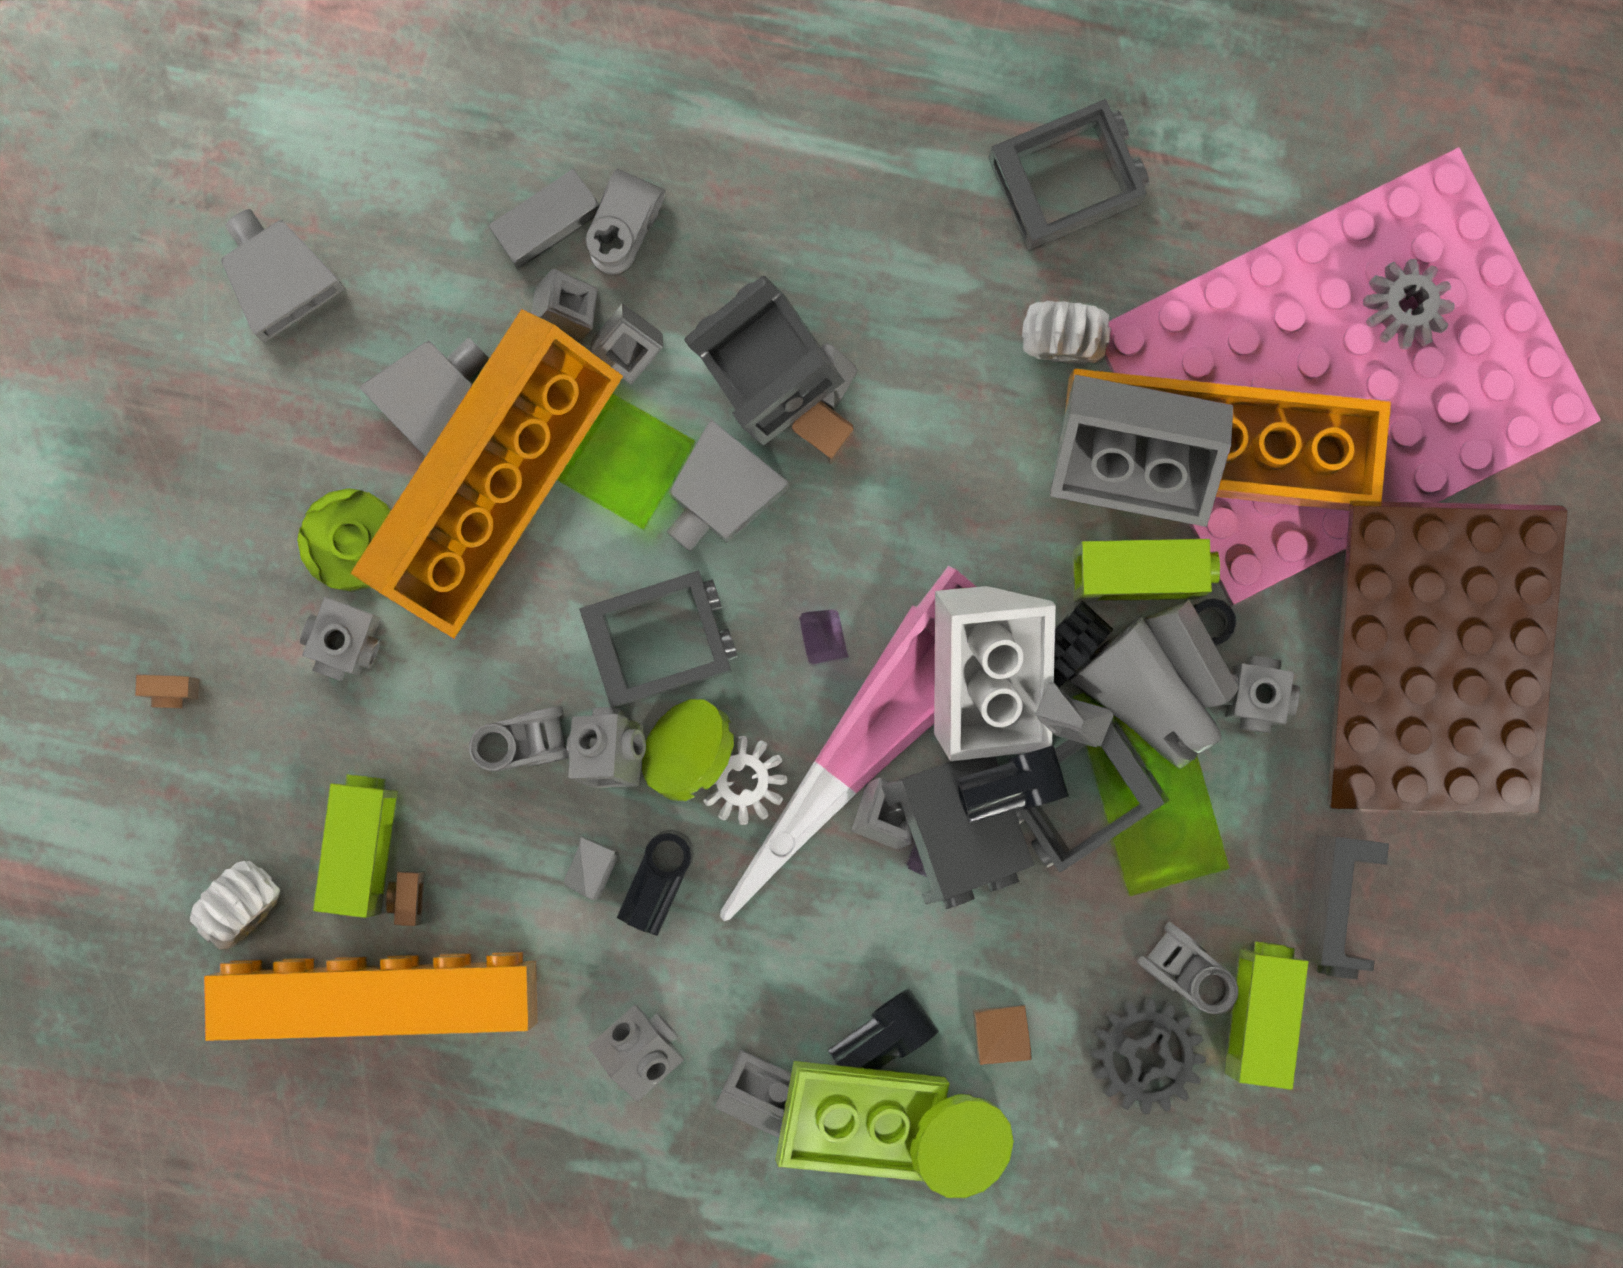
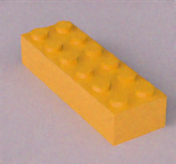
M521 309L350 574L455 639L620 383L623 375L556 325Z
M1074 369L1068 378L1066 408L1075 375L1233 405L1231 447L1216 497L1349 511L1350 501H1382L1390 401Z
M495 952L492 955H486V962L471 963V953L440 954L437 957H433V964H419V955L387 956V958H381L380 966H367L366 956L336 957L334 960H326V967H314V958H289L273 962V969H262L261 959L232 960L230 963H220V972L204 976L205 1041L529 1031L538 1024L536 961H523V952Z

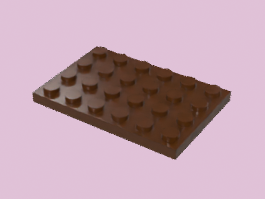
M1350 501L1327 798L1330 809L1503 813L1539 812L1568 510L1563 505Z

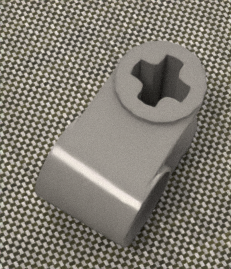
M618 168L614 171L605 188L600 207L586 236V244L591 261L598 270L614 275L629 269L634 262L646 233L651 229L659 214L665 197V189ZM614 238H618L621 250L612 248L608 255L604 254L601 243L610 244Z
M562 706L524 713L516 716L517 718L479 727L472 734L469 742V753L472 760L480 768L491 772H499L526 765L527 767L568 759L569 756L559 718L564 714ZM541 725H545L549 748L547 749L544 745ZM492 733L503 735L508 743L506 756L496 763L486 762L480 754L481 741Z
M1168 922L1164 927L1166 934L1147 957L1141 956L1137 963L1171 991L1175 990L1197 1009L1209 1014H1220L1228 1011L1238 998L1236 979L1229 971L1206 954V950L1173 923ZM1178 947V951L1174 954V956L1170 959L1166 966H1164L1165 961ZM1209 975L1219 976L1224 981L1226 987L1223 999L1213 1005L1204 1003L1198 992L1201 981Z

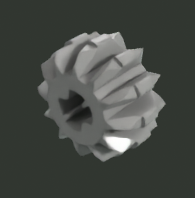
M1410 259L1406 262L1404 270L1395 262H1392L1385 267L1386 278L1375 275L1370 280L1369 285L1377 294L1367 295L1363 299V306L1376 309L1378 312L1369 317L1366 323L1369 327H1375L1383 323L1386 328L1380 335L1382 342L1387 343L1398 333V344L1401 349L1411 347L1414 337L1419 344L1426 346L1433 341L1432 331L1442 333L1447 329L1448 323L1441 315L1452 312L1455 304L1450 300L1440 299L1441 295L1451 289V283L1444 281L1435 285L1431 281L1437 275V267L1431 265L1420 275L1419 264L1416 259ZM1405 294L1406 300L1414 297L1418 303V307L1413 311L1410 308L1404 312L1399 305Z

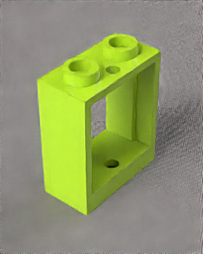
M1210 539L1082 541L1073 550L1074 602L1199 599L1212 592V583H1219L1218 551L1210 552Z
M346 774L345 784L330 783L313 911L363 918L382 914L398 795L396 790L385 789L386 779Z
M1255 941L1254 951L1242 949L1239 951L1236 974L1238 998L1232 1006L1224 1070L1226 1075L1239 1083L1293 1090L1309 962L1294 957L1295 948Z

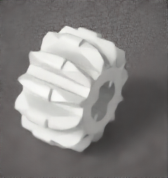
M1048 300L1036 302L1029 306L1027 316L1023 322V350L1037 359L1050 360L1052 362H1064L1067 364L1096 363L1105 356L1106 347L1110 341L1109 314L1103 309H1098L1096 306L1083 305L1081 302L1070 303Z
M746 736L738 737L737 747L739 754L732 755L731 753L727 767L717 782L713 784L717 785L718 791L707 795L703 800L706 806L715 804L722 797L727 801L718 815L722 820H726L730 816L734 805L739 806L738 820L740 825L748 824L749 814L747 806L751 805L754 806L760 819H766L769 815L760 800L766 797L777 805H780L783 801L779 794L768 790L769 784L783 785L787 783L786 775L769 776L767 771L782 762L780 755L772 756L765 763H762L759 759L766 751L767 743L763 740L759 741L753 755H748ZM745 766L752 767L756 774L751 778L758 779L756 789L753 792L744 789L740 795L735 794L730 789L735 783L728 782L731 771L734 769L741 772Z
M251 861L237 862L230 869H226L201 894V898L193 905L190 922L198 929L197 932L208 943L211 941L219 950L232 948L240 940H244L250 932L257 929L261 921L268 916L269 911L277 903L280 889L272 882L273 878L266 871L258 868Z

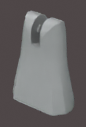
M1139 616L1123 628L1114 639L1106 641L1097 648L1068 679L1103 708L1111 710L1114 716L1127 724L1159 754L1179 769L1194 760L1198 753L1205 752L1221 739L1222 735L1215 721L1182 681L1142 616Z

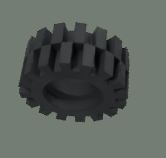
M1081 601L1055 628L1054 683L1059 688L1113 631V628L1084 601Z

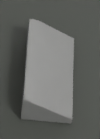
M572 169L488 226L518 269L593 219L600 205L575 170Z
M1186 599L1144 618V621L1154 633L1178 675L1204 708L1220 706L1230 702L1239 688L1190 599Z
M740 1050L715 1104V1108L779 1138L791 1073Z

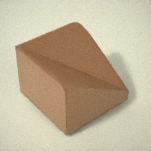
M820 401L793 423L792 430L824 453L829 463L832 464L852 438L854 425Z
M1025 1005L973 1010L977 1059L980 1065L1032 1060Z

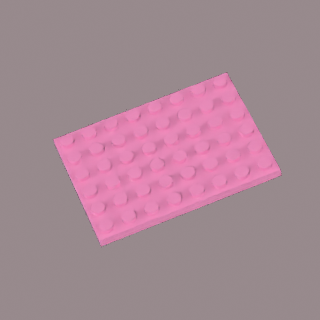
M1460 147L1109 321V327L1111 328L1110 341L1106 347L1104 358L1112 373L1390 401L1391 407L1382 492L1383 502L1438 503L1601 421ZM1410 259H1416L1419 264L1420 275L1433 265L1437 267L1438 271L1431 281L1435 285L1444 281L1451 283V289L1441 295L1440 299L1450 300L1455 306L1452 312L1441 315L1448 323V327L1442 333L1432 331L1433 341L1422 346L1414 337L1411 347L1401 349L1398 344V333L1387 343H1384L1380 340V335L1386 328L1383 323L1375 327L1367 325L1366 320L1377 313L1378 310L1363 306V299L1367 295L1377 294L1372 290L1369 282L1375 275L1386 278L1385 267L1388 264L1395 262L1404 270L1406 262ZM1406 294L1399 302L1404 312L1410 308L1413 311L1418 307L1414 297L1408 300L1405 299ZM1216 497L1207 527L1194 524L1189 525L1196 539H1210V552L1218 551L1220 559L1219 584L1230 606L1346 549L1349 511Z

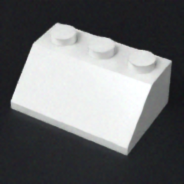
M989 586L935 591L934 735L950 761L1029 753L1052 746V732L1038 720L1035 714L1049 682H1054L1056 605L1053 601Z

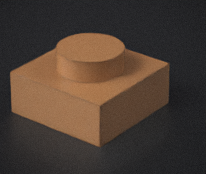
M136 675L135 696L151 698L152 708L183 709V699L199 698V679L189 676Z
M397 872V881L388 883L386 910L387 913H394V925L417 926L422 924L425 872Z

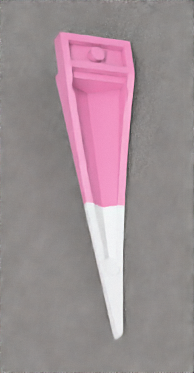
M948 566L917 607L912 605L721 909L720 918L723 921L730 920L832 816L934 724L935 591L977 587L958 570Z

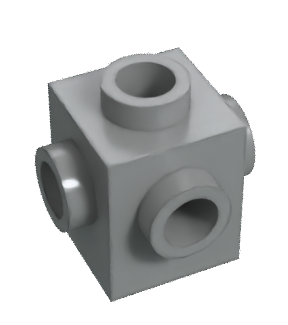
M324 597L318 615L314 616L311 614L302 630L300 644L306 646L302 656L316 661L312 671L342 681L345 672L359 676L362 667L370 669L376 658L380 639L374 638L381 618ZM341 634H344V645L337 650L335 645L336 639Z
M1250 656L1249 664L1242 663L1233 666L1231 675L1239 690L1230 702L1225 703L1227 705L1225 717L1239 719L1240 729L1270 733L1271 725L1286 724L1288 715L1295 716L1299 703L1300 686L1293 684L1294 672L1280 670L1281 660ZM1260 684H1267L1272 688L1270 702L1267 704L1261 703L1256 698V688Z
M611 707L594 708L592 716L572 717L571 734L567 739V754L569 756L568 779L593 788L640 786L641 759L644 757L646 750L643 724L624 717L623 710Z
M636 1004L588 1046L610 1078L637 1102L684 1061V1058L672 1044L678 1037L673 1028L658 1013L650 1019Z

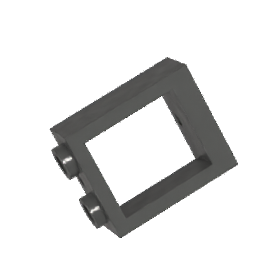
M1106 99L991 147L988 158L1028 251L1141 204L1147 194L1145 187L1150 185L1147 171L1139 157L1132 159L1124 141L1129 139L1125 120L1119 110L1111 111ZM1095 128L1122 193L1047 224L1020 158Z
M698 570L579 608L611 708L619 709L732 672L729 661L738 658L729 628L719 631L713 611L722 609L713 579L703 582ZM691 589L714 662L629 688L606 616Z
M1114 716L1101 747L1140 804L1071 850H1069L1040 805L1026 810L1023 809V806L1015 808L1019 824L1026 821L1036 836V839L1031 841V844L1038 857L1048 868L1055 865L1059 872L1066 870L1170 801ZM1068 739L1056 747L1055 751L1059 764L1087 745Z

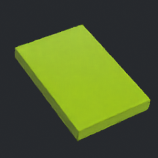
M793 1061L775 1161L778 1167L922 1181L913 1168L910 1153L912 1138L916 1141L917 1133L920 1130L918 1123L923 1115L940 1100L947 1098L950 1083L946 1077Z

